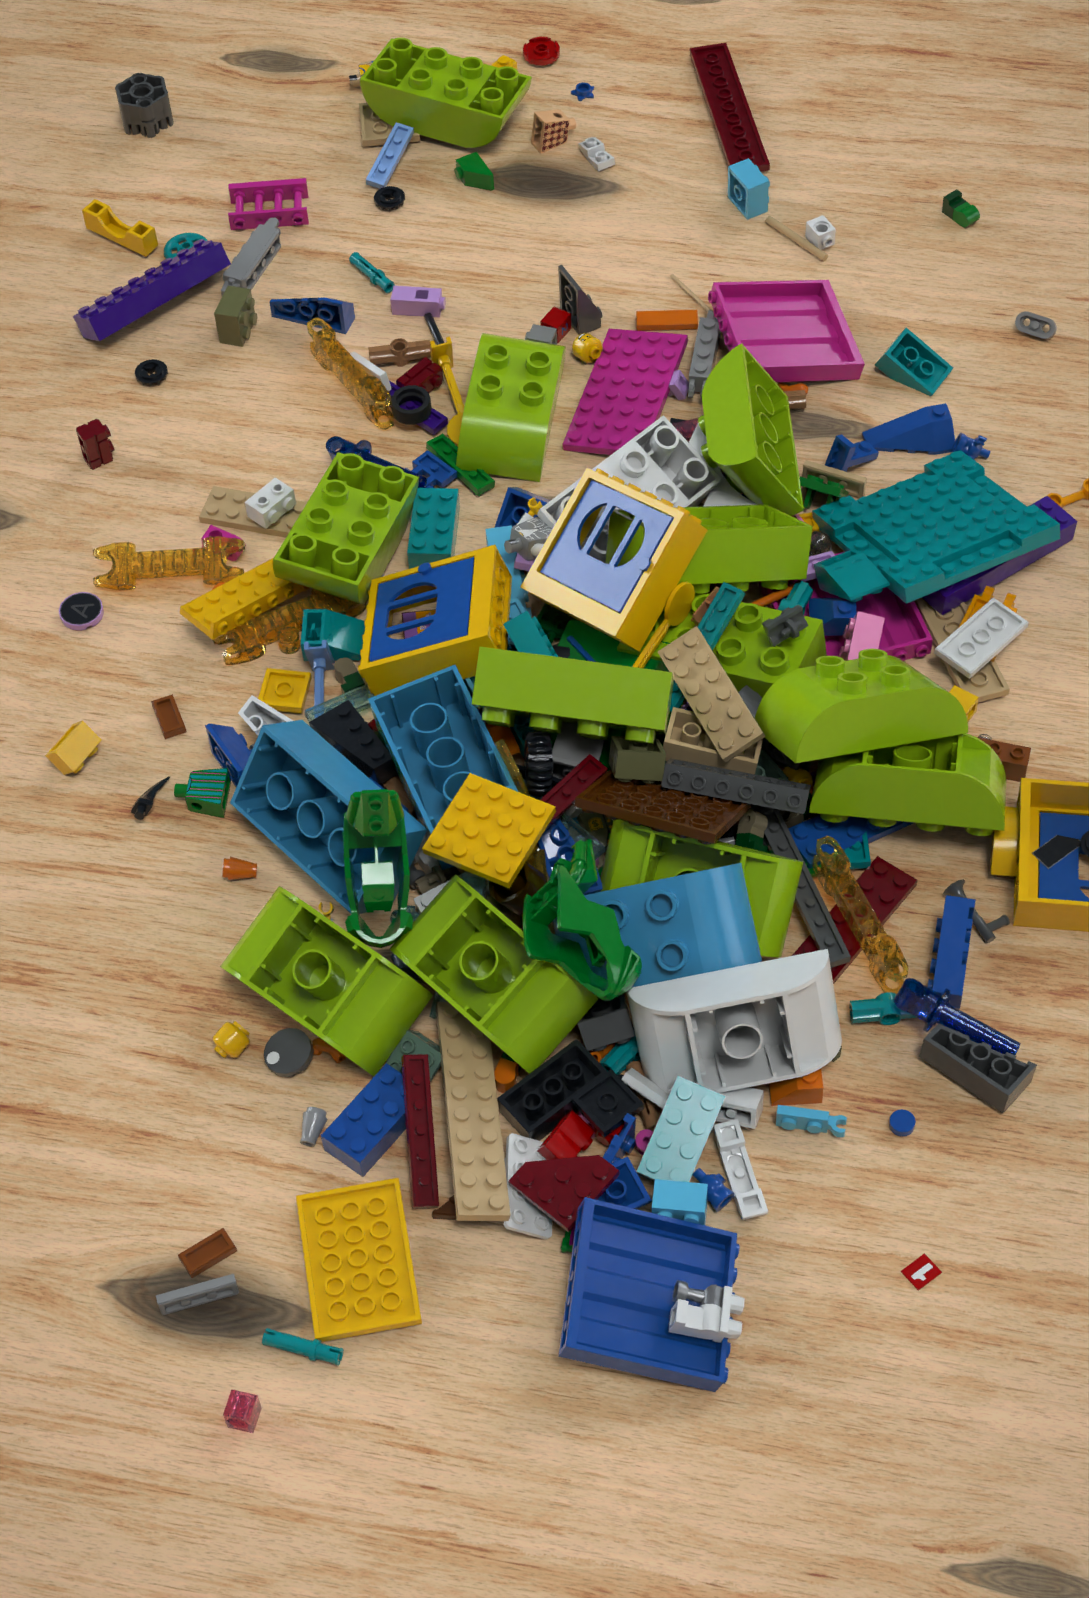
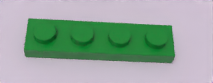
M444 434L426 442V449L456 470L457 477L477 496L495 487V480L484 470L467 471L461 470L456 466L458 447Z

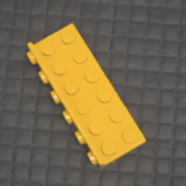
M272 558L180 606V614L213 640L237 626H241L250 619L258 617L278 604L291 599L302 591H306L309 587L277 578L274 574Z

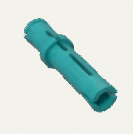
M358 252L351 254L349 257L350 263L369 277L371 283L378 285L386 293H390L393 290L394 282L387 278L382 270L375 268Z
M267 1328L265 1330L266 1333L263 1334V1345L304 1355L312 1361L321 1360L339 1366L343 1358V1348L323 1344L318 1339L313 1341L270 1328Z

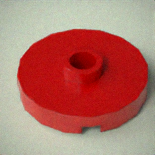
M535 37L530 39L529 43L523 45V57L528 63L544 66L551 64L560 55L558 42L551 41L549 37Z

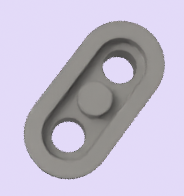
M1028 311L1021 312L1015 320V325L1019 331L1042 339L1052 338L1057 331L1056 323L1052 319ZM1025 319H1030L1029 326L1024 325ZM1049 325L1050 330L1045 333L1043 327Z

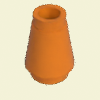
M230 857V859L224 858L222 877L228 878V880L256 878L257 863Z

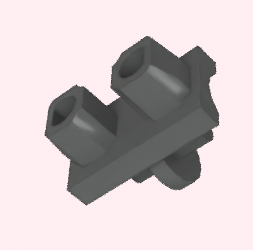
M797 605L793 608L788 607L784 609L780 616L775 619L769 618L762 625L770 644L776 646L789 637L797 638L799 631L806 628L808 623L803 616L802 606Z

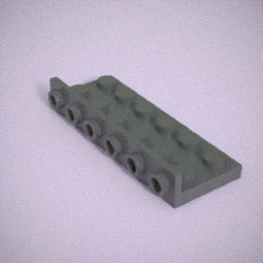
M672 758L665 763L662 787L800 814L805 813L811 789L809 784Z

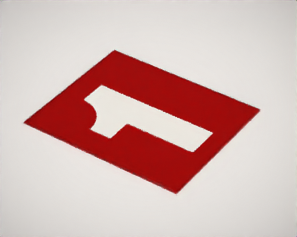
M924 1253L901 1270V1273L919 1291L940 1275L942 1271Z

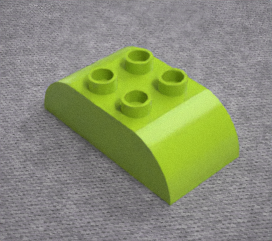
M482 333L464 406L457 451V467L467 471L481 469L487 474L540 482L565 362L566 346Z
M741 343L717 363L704 384L702 391L704 415L698 418V423L703 434L706 436L707 443L701 446V451L708 465L713 469L719 466L725 473L727 482L738 493H743L749 500L758 505H769L792 516L804 511L788 396Z
M880 649L861 650L858 659L847 661L838 656H822L816 659V666L798 668L785 674L765 693L755 715L756 722L766 736L764 738L795 763L968 733L966 713L956 697L903 660L887 655V652Z

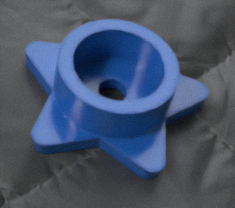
M585 82L576 85V89L571 91V94L577 96L578 101H582L585 98H594L592 93L594 86H590V84Z

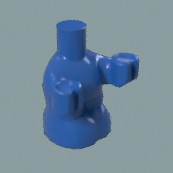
M960 433L952 449L953 452L963 451L973 460L978 456L987 459L990 455V451L983 448L987 438L981 435L972 439Z
M698 1168L693 1173V1176L699 1183L708 1184L707 1200L712 1204L716 1212L723 1209L733 1199L734 1192L724 1185L726 1180L720 1174L706 1175L701 1168Z

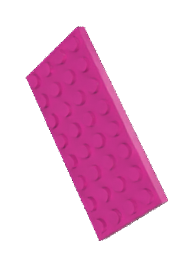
M609 328L602 344L603 350L601 355L596 359L562 444L563 450L611 455L658 420L670 391L669 384L674 371L678 370L686 349L688 335Z

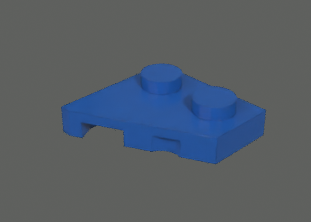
M629 1113L623 1119V1130L619 1135H614L603 1156L610 1164L621 1160L626 1152L630 1154L636 1145V1117Z

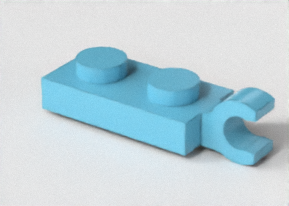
M778 1105L776 1126L786 1130H807L810 1133H827L828 1129L836 1137H845V1129L837 1127L839 1124L846 1125L847 1117L843 1115L830 1116L828 1111Z

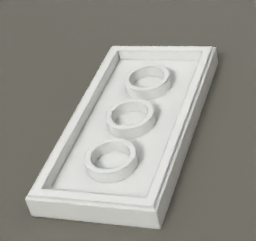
M992 598L935 648L934 654L970 679L1028 627L1029 622L995 598Z

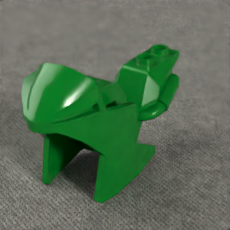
M362 790L361 792H354L350 796L347 812L344 813L342 836L345 880L351 915L347 917L345 923L347 932L364 944L383 948L392 945L413 928V917L411 913L406 912L410 872L404 812L399 795L395 790ZM400 846L396 868L399 882L398 913L393 918L384 935L378 937L374 935L359 914L358 900L355 892L354 869L349 849L374 848L375 861L361 862L364 904L367 913L374 912L375 910L388 912L391 911L394 901L392 860L378 861V847Z
M587 839L585 842L579 840L572 846L575 852L572 855L571 862L563 858L558 859L553 866L549 881L532 897L528 894L525 896L523 909L524 946L529 958L560 965L598 998L610 1001L633 987L641 974L642 962L640 956L629 945L624 946L621 941L614 910L589 901L583 895L598 880L592 840ZM556 917L557 927L560 931L577 933L585 939L592 966L601 967L607 961L608 980L592 972L578 942L551 933L548 925Z

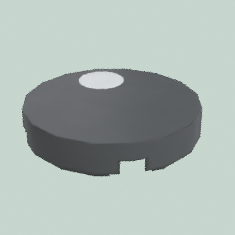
M286 1028L271 1036L265 1046V1063L278 1076H295V1073L304 1071L312 1061L313 1045L305 1032L299 1029Z

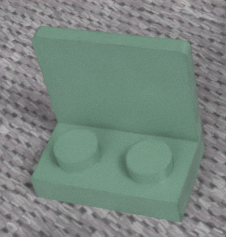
M407 1030L386 1063L402 1073L401 1057L403 1055L428 1054L431 1082L439 1067H441L440 1046L419 1031Z

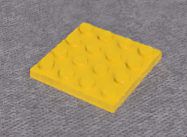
M469 773L422 847L423 854L510 888L556 813V808L553 805Z

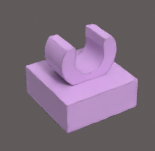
M680 370L674 371L669 384L670 391L668 396L675 395L678 401L686 399L689 389V382Z

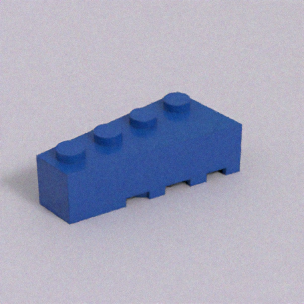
M946 895L943 918H937L936 932L940 933V939L935 938L933 953H937V959H931L930 973L934 974V980L929 979L927 994L931 995V1005L960 1009L976 899Z

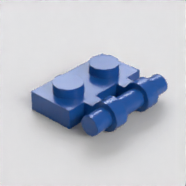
M428 450L412 461L414 468L412 471L408 468L403 470L405 473L419 477V488H434L433 486L435 485L444 488L457 478L456 470ZM424 475L427 479L423 480L420 477Z

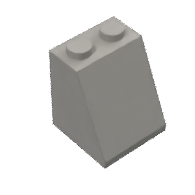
M562 722L561 734H557L552 750L553 777L563 779L589 754L600 762L605 740L579 736L580 734H577L578 724Z

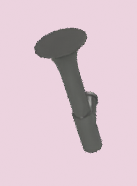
M962 879L952 883L945 889L943 895L967 898L963 890L965 880ZM974 908L973 925L986 943H990L996 938L992 931L1010 924L1009 918L1006 915H1002L1000 918L986 924Z

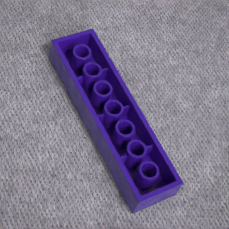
M204 239L198 240L193 243V247L190 249L180 250L177 252L176 257L163 260L159 267L146 270L144 272L145 275L140 278L130 279L128 285L113 289L111 291L112 294L109 296L97 298L94 301L95 304L90 307L84 306L80 308L78 314L74 315L73 318L83 338L101 341L231 265L221 242L205 241Z
M1045 496L1031 505H1036L1060 523V539L921 598L938 613L944 615L951 611V609L960 606L962 602L972 599L975 594L978 595L984 592L986 585L990 587L996 585L1073 540L1077 520L1051 498Z

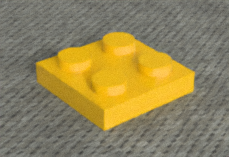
M267 668L258 699L277 711L302 714L312 679L311 673Z

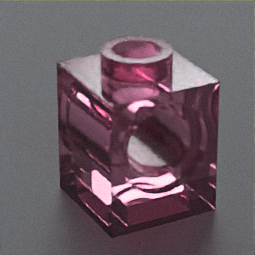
M231 1389L223 1413L228 1428L254 1433L262 1409L258 1395Z

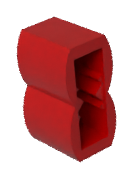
M572 1110L558 1122L537 1152L546 1160L578 1157L577 1154L580 1150L585 1151L593 1142L591 1136L595 1130Z

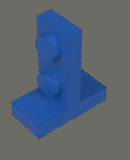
M842 434L837 435L825 466L846 472L848 467L877 459L879 452L865 440L853 444Z

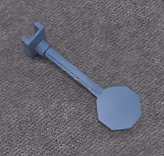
M322 640V646L310 647L309 642H304L305 654L312 671L315 672L314 719L324 714V672L326 670H335V661L327 640Z

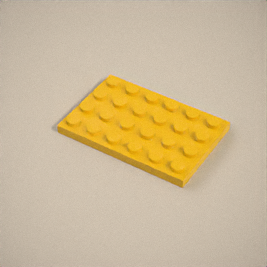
M399 1178L297 1195L296 1201L315 1339L325 1342L422 1324Z

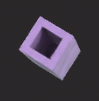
M393 286L390 299L392 315L424 317L426 313H431L433 317L440 318L441 310L445 309L446 298L442 297V288Z

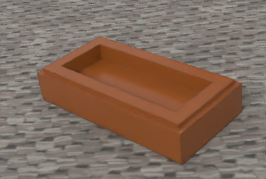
M173 694L151 701L165 739L187 732Z
M222 1228L178 1254V1257L190 1277L194 1278L237 1252V1248L225 1229Z

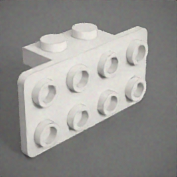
M511 1133L506 1139V1158H504L511 1216L509 1221H504V1227L508 1230L547 1240L552 1236V1219L508 1183L510 1178L525 1162L546 1160L537 1152L543 1142Z

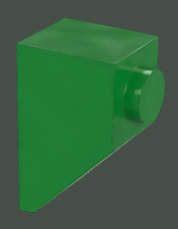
M477 152L455 159V175L457 179H461L465 186L490 191L494 190L493 173Z

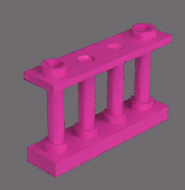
M306 178L231 183L228 186L231 204H236L235 212L228 213L231 230L255 229L259 224L264 225L269 218L275 217L279 219L278 227L309 225L307 207H302V199L309 198ZM294 199V208L282 209V200ZM274 201V209L263 210V202ZM255 202V211L243 212V203Z

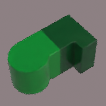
M956 189L943 197L942 213L963 228L980 219L978 209L964 200L959 190Z

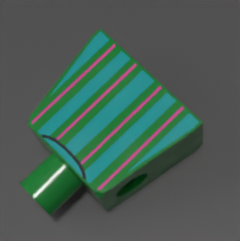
M228 768L192 771L188 784H175L174 796L185 798L188 810L191 812L224 818L231 786Z

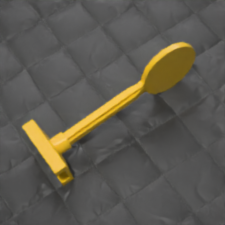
M449 336L446 337V343L435 345L434 340L430 341L431 361L441 366L457 411V415L448 423L447 435L458 447L464 404L451 369L454 366L452 341Z
M681 582L671 592L665 606L664 621L657 628L632 667L644 668L666 635L669 627L679 625L688 616L695 597L694 586L691 583Z

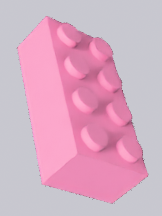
M858 611L854 618H850L848 625L845 627L843 638L846 640L844 646L840 649L839 657L845 661L858 659L861 650L878 649L885 618Z

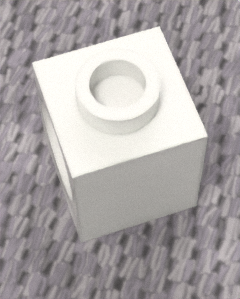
M824 215L806 222L805 237L811 244L820 250L835 244L836 229Z

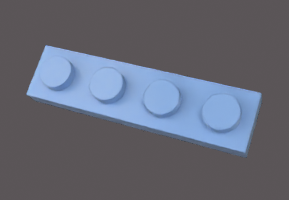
M395 123L366 178V185L379 189L386 187L414 134L413 127Z

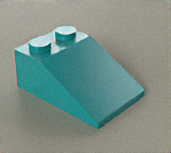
M907 327L895 338L875 363V366L890 379L929 396L934 394L953 369L948 362Z

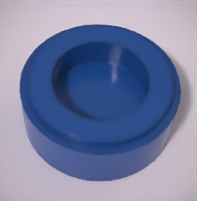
M903 1109L896 1110L890 1116L889 1127L897 1136H908L914 1131L916 1120L911 1112Z

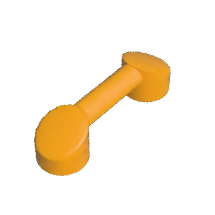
M1089 478L1084 480L1082 488L1078 492L1063 498L1057 493H1050L1047 496L1060 507L1081 499L1089 500Z

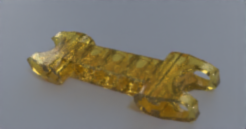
M319 318L308 321L307 330L314 341L310 342V349L317 362L325 370L332 371L364 407L366 417L374 425L384 430L394 426V417L388 406L392 405L391 395L377 377L369 376L337 340L336 332L329 324ZM319 325L323 328L321 331L316 332L312 327ZM385 415L389 418V421L380 422L378 418Z
M217 536L204 538L203 548L136 552V545L134 543H112L93 549V555L96 559L108 560L113 563L108 573L93 578V584L95 587L121 591L135 589L136 579L203 575V583L217 585L220 582L226 583L245 573L243 568L226 565V560L230 554L245 550V542L240 539Z
M312 589V595L253 618L212 641L218 645L233 643L232 646L222 653L226 665L247 663L263 656L266 652L265 646L301 632L304 609H327L355 618L366 609L367 604L365 602L357 608L351 609L360 603ZM238 653L235 657L229 658L231 655Z
M830 836L818 839L816 843L817 855L813 858V869L824 891L832 896L869 960L870 972L883 992H892L896 995L902 993L904 990L903 978L908 976V964L900 947L893 937L887 935L850 870V861L838 842ZM821 845H832L834 852L832 854L823 852ZM818 861L821 863V868L817 864ZM843 894H850L853 897H846ZM855 914H862L864 917H857ZM870 933L875 935L876 937L872 938L867 936L866 934ZM899 965L903 967V972L901 973L899 970ZM886 979L898 981L899 987L895 989L889 988L885 983Z

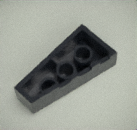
M349 700L309 722L310 727L368 778H372L379 785L398 775L390 752Z

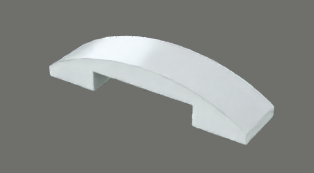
M738 1119L713 1125L723 1168L730 1189L735 1194L733 1198L742 1219L746 1220L768 1214L761 1188L758 1187L745 1148V1139Z

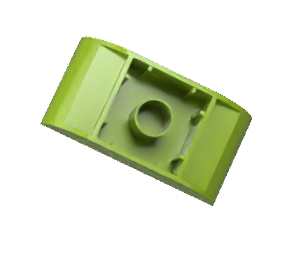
M391 38L360 78V85L369 107L387 124L394 127L397 122L413 127L414 133L465 148H476L484 146L496 138L528 92L532 77L518 73L513 67L504 66L498 68L483 64L482 60L477 57L461 58L448 54L445 49L440 47L428 49L412 44L407 38Z
M337 452L273 558L275 576L364 604L369 599L368 590H370L371 580L382 576L402 540L412 513L419 477L405 473L396 466L385 467L365 461L357 454Z
M967 733L819 759L809 813H819L820 817L828 822H843L851 816L868 818L869 823L879 827H889L895 825L897 821L915 822L918 828L925 831H940L947 825L965 827V831L972 835L988 836L994 830L1004 831L1006 774L1003 764L995 751L984 741Z
M623 819L613 820L600 877L602 882V890L600 892L742 863L760 954L766 957L778 958L782 956L804 861L716 841L714 844H702L698 842V839L690 837L679 838L672 832H657L649 826L631 825L627 820Z
M456 874L413 921L412 930L404 934L390 947V950L529 1074L546 1060L598 1000L590 990L580 984L560 965L529 958L524 946L523 931Z
M280 886L220 966L373 1077L379 1072L407 1030H409L433 996L426 988L382 955Z

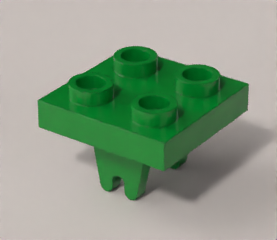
M807 474V478L801 476L799 478L800 485L808 489L803 505L806 509H810L816 491L828 495L826 504L835 502L836 497L842 498L849 494L848 491L844 490V485L828 480L827 484H824V479Z

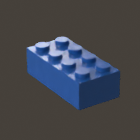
M386 1063L321 1134L324 1151L362 1177L367 1174L406 1130L402 1073Z

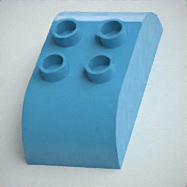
M742 863L584 895L587 900L614 910L621 941L624 946L629 945L640 956L642 970L633 987L762 961ZM556 917L552 921L555 935L578 942L592 972L608 980L607 961L601 967L592 966L585 939L577 933L560 931L557 927Z

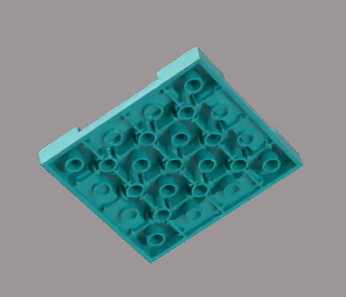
M961 450L925 464L924 473L917 474L905 481L897 482L895 485L880 489L873 494L863 496L858 500L849 495L812 510L813 519L818 524L819 530L843 551L846 552L854 549L863 552L890 582V586H887V588L906 604L1060 539V523L1036 505H1024L985 476V468Z

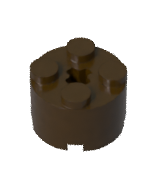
M526 861L510 888L489 881V892L497 902L517 915H522L525 896L528 894L532 897L546 884V879L541 871Z

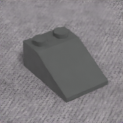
M559 265L560 309L571 313V326L578 335L601 328V309L594 305L590 295H586L563 265Z
M624 994L610 1001L598 998L595 1004L577 1022L588 1051H600L605 1049L607 1045L615 1042L617 1044L626 1043L631 1040V1037L635 1036Z

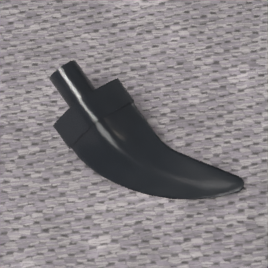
M170 776L153 785L137 799L131 809V813L135 814L136 819L142 820L149 813L153 806L156 792Z

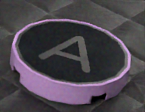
M79 592L64 599L60 604L59 614L67 628L82 631L86 630V627L97 625L103 617L104 610L101 600L96 595L89 592Z

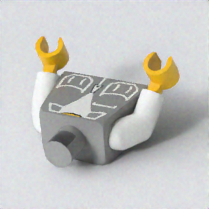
M531 498L528 501L530 511L528 513L525 512L517 525L511 528L510 540L504 543L507 553L517 552L525 560L529 561L537 558L552 531V528L539 517L533 518L534 515L538 514L539 509L543 507L541 501L537 504L535 498Z

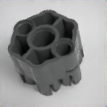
M135 73L116 85L117 100L126 134H131V126L133 135L141 132L142 136L153 138L160 132V129L168 128L166 119L170 127L174 124L165 79L162 76Z

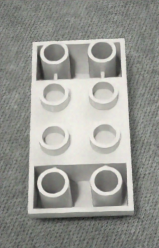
M664 415L592 469L593 471H596L597 468L609 474L608 478L616 476L625 482L624 485L631 483L640 488V492H645L646 490L657 496L659 500L663 498L674 504L673 507H697L722 480ZM580 479L539 509L537 516L552 529ZM607 505L602 507L595 522L593 523L586 538L584 539L581 545V549H583L585 543L587 542L590 534L592 533L594 527L596 526L599 518L601 517ZM609 519L589 553L590 556L606 563Z
M828 949L632 987L627 991L644 1075L668 1095L677 1076H681L717 1093L802 1077L827 1065L841 1048L842 1037Z

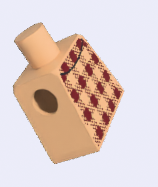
M559 109L534 112L531 144L540 153L565 144L568 140L569 130L576 128L575 119L573 117L568 118Z

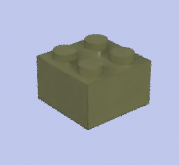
M227 286L214 312L220 343L243 347L246 339L250 338L251 329L257 323V313L254 310L255 300L252 298L251 289Z
M611 736L608 763L615 778L622 782H631L632 779L641 780L644 783L662 781L666 752L659 739L654 738V743L648 744L627 741L625 736Z

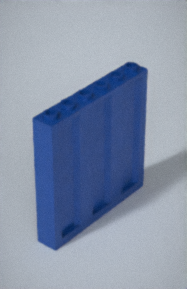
M585 1197L577 1210L558 1357L716 1392L722 1384L726 1383L729 1370L725 1367V1364L730 1354L731 1343L725 1337L719 1343L714 1342L713 1339H702L668 1332L671 1308L676 1303L673 1302V1290L677 1280L687 1282L689 1288L705 1290L710 1285L722 1288L724 1286L733 1287L737 1278V1268H734V1264L740 1249V1245L736 1243L737 1233ZM688 1299L685 1300L689 1301L688 1305L700 1306V1303Z

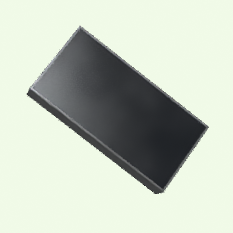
M1056 835L1032 854L1038 859V865L1040 861L1050 869L1077 849L1081 841L1076 838Z

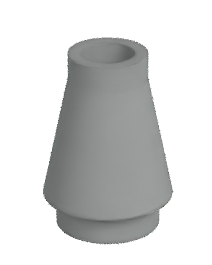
M307 1107L306 1112H303L301 1144L309 1147L315 1146L328 1120L326 1118V1111L317 1107Z

